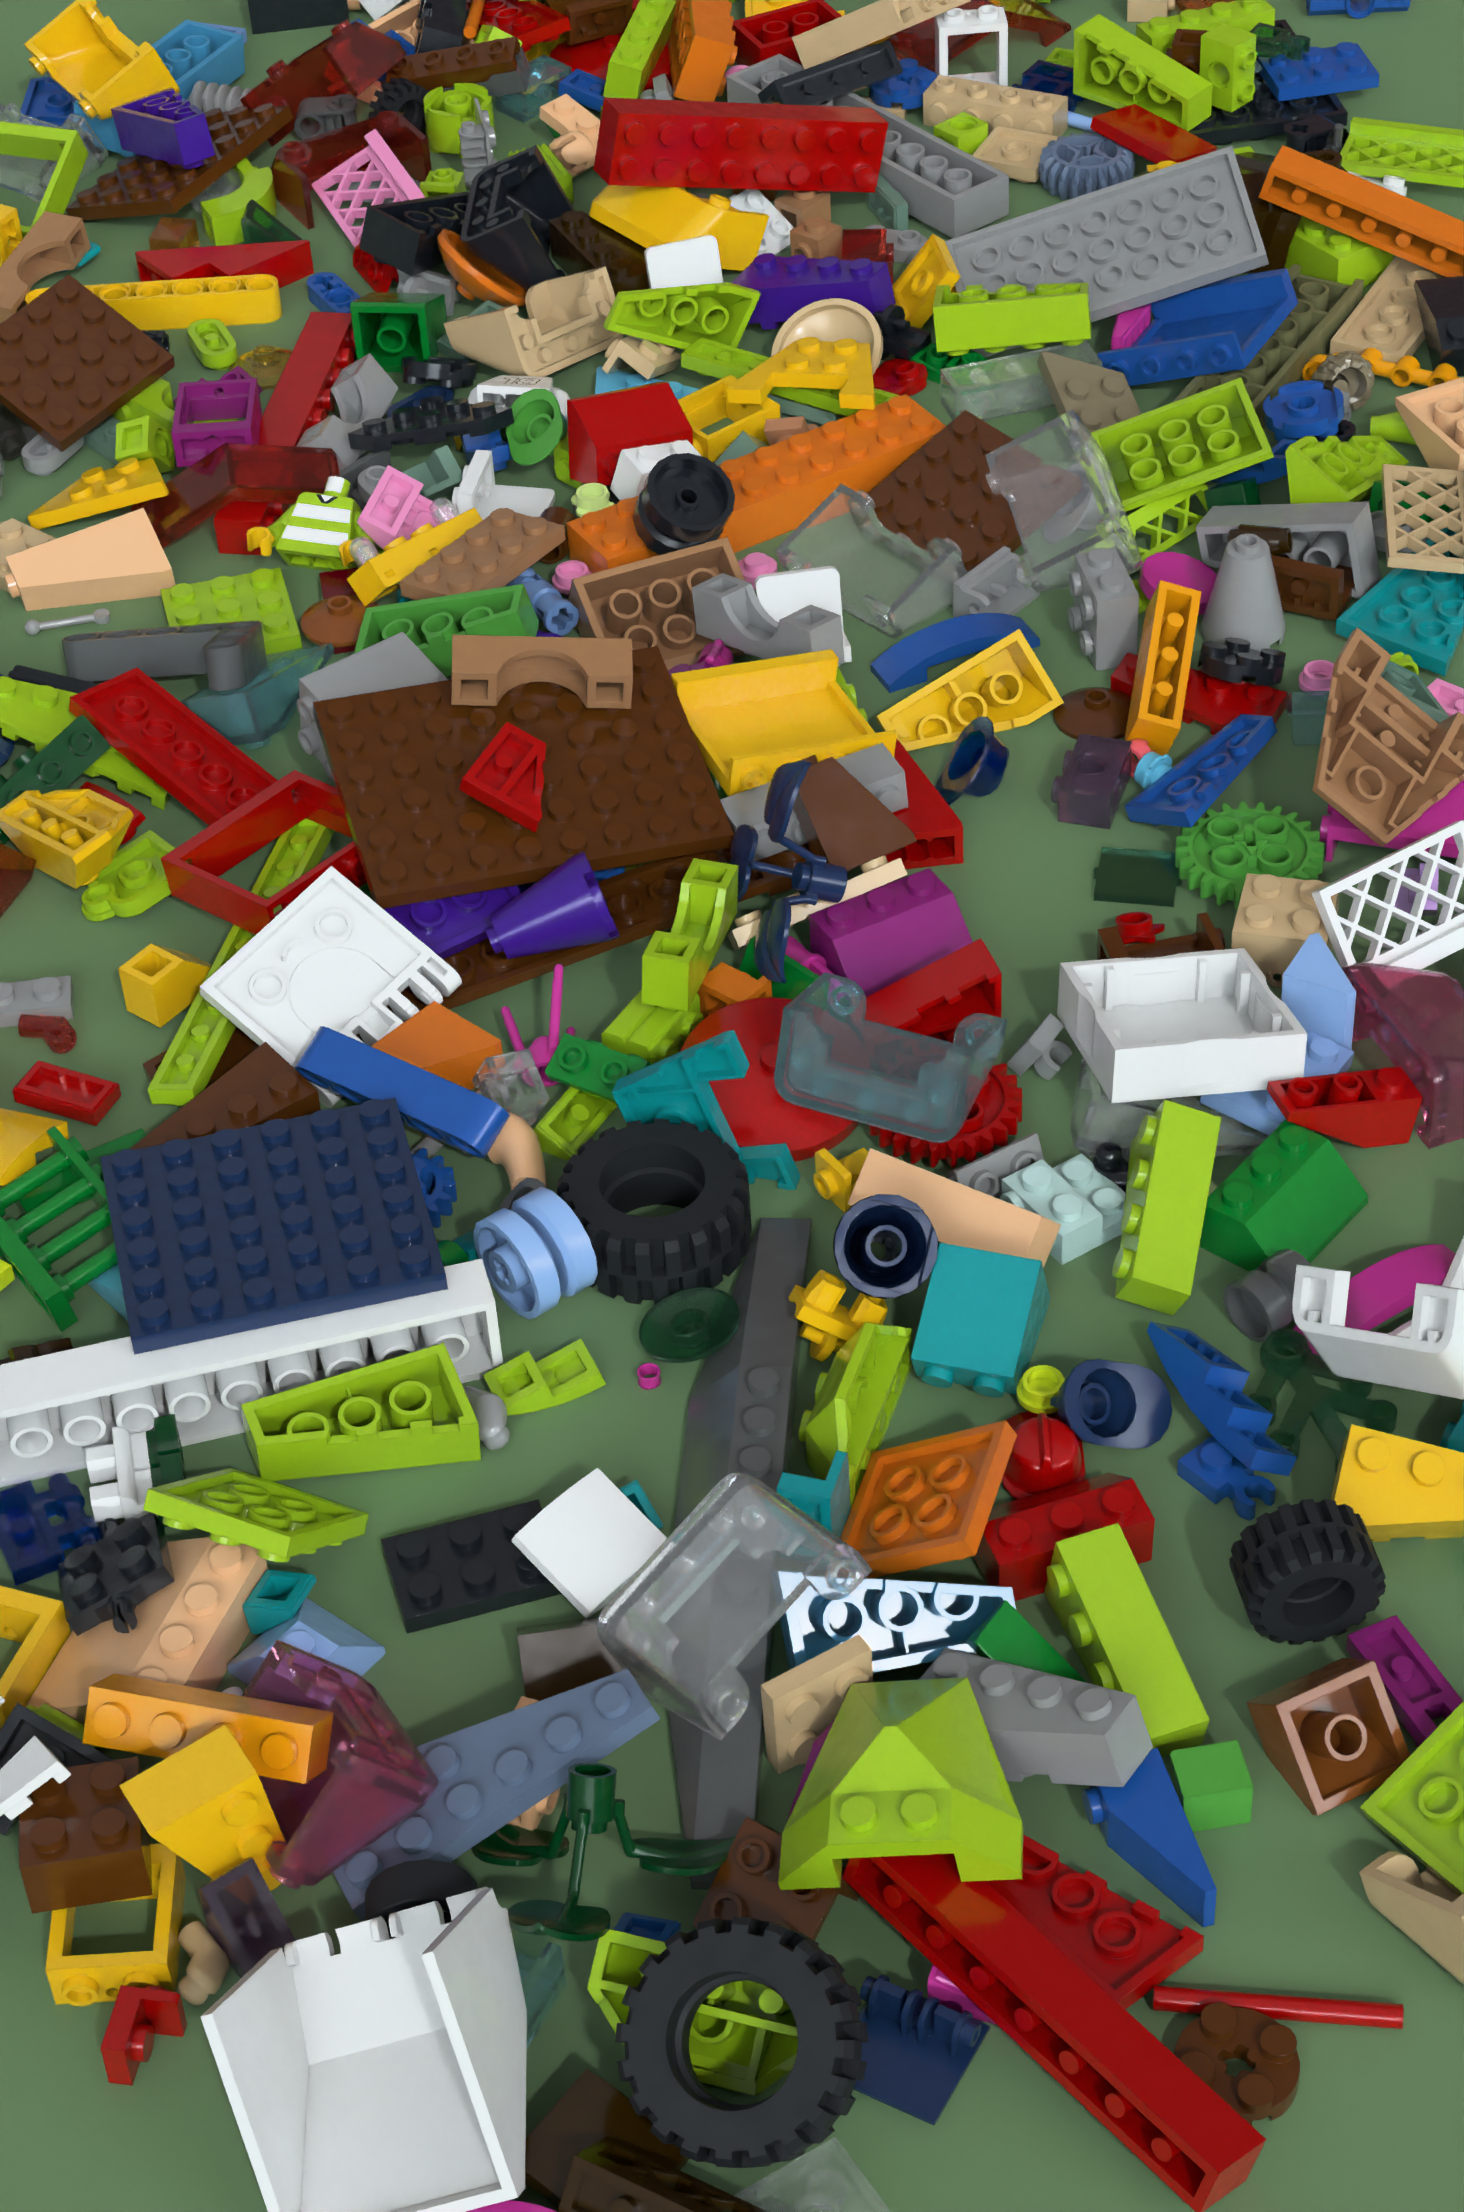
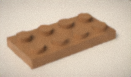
M509 508L496 509L480 523L468 529L465 534L450 545L442 548L439 553L424 564L416 567L413 572L399 581L401 596L413 600H421L504 587L566 540L564 525L547 521L542 517H531L516 513Z

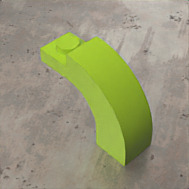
M246 157L232 167L236 191L222 197L200 202L205 235L213 246L235 245L249 240L263 232L274 221L277 214V202L273 175L269 166L258 169L257 166L253 167Z

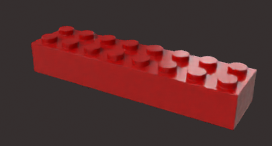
M604 98L593 169L608 185L875 193L889 123L875 110L866 107Z

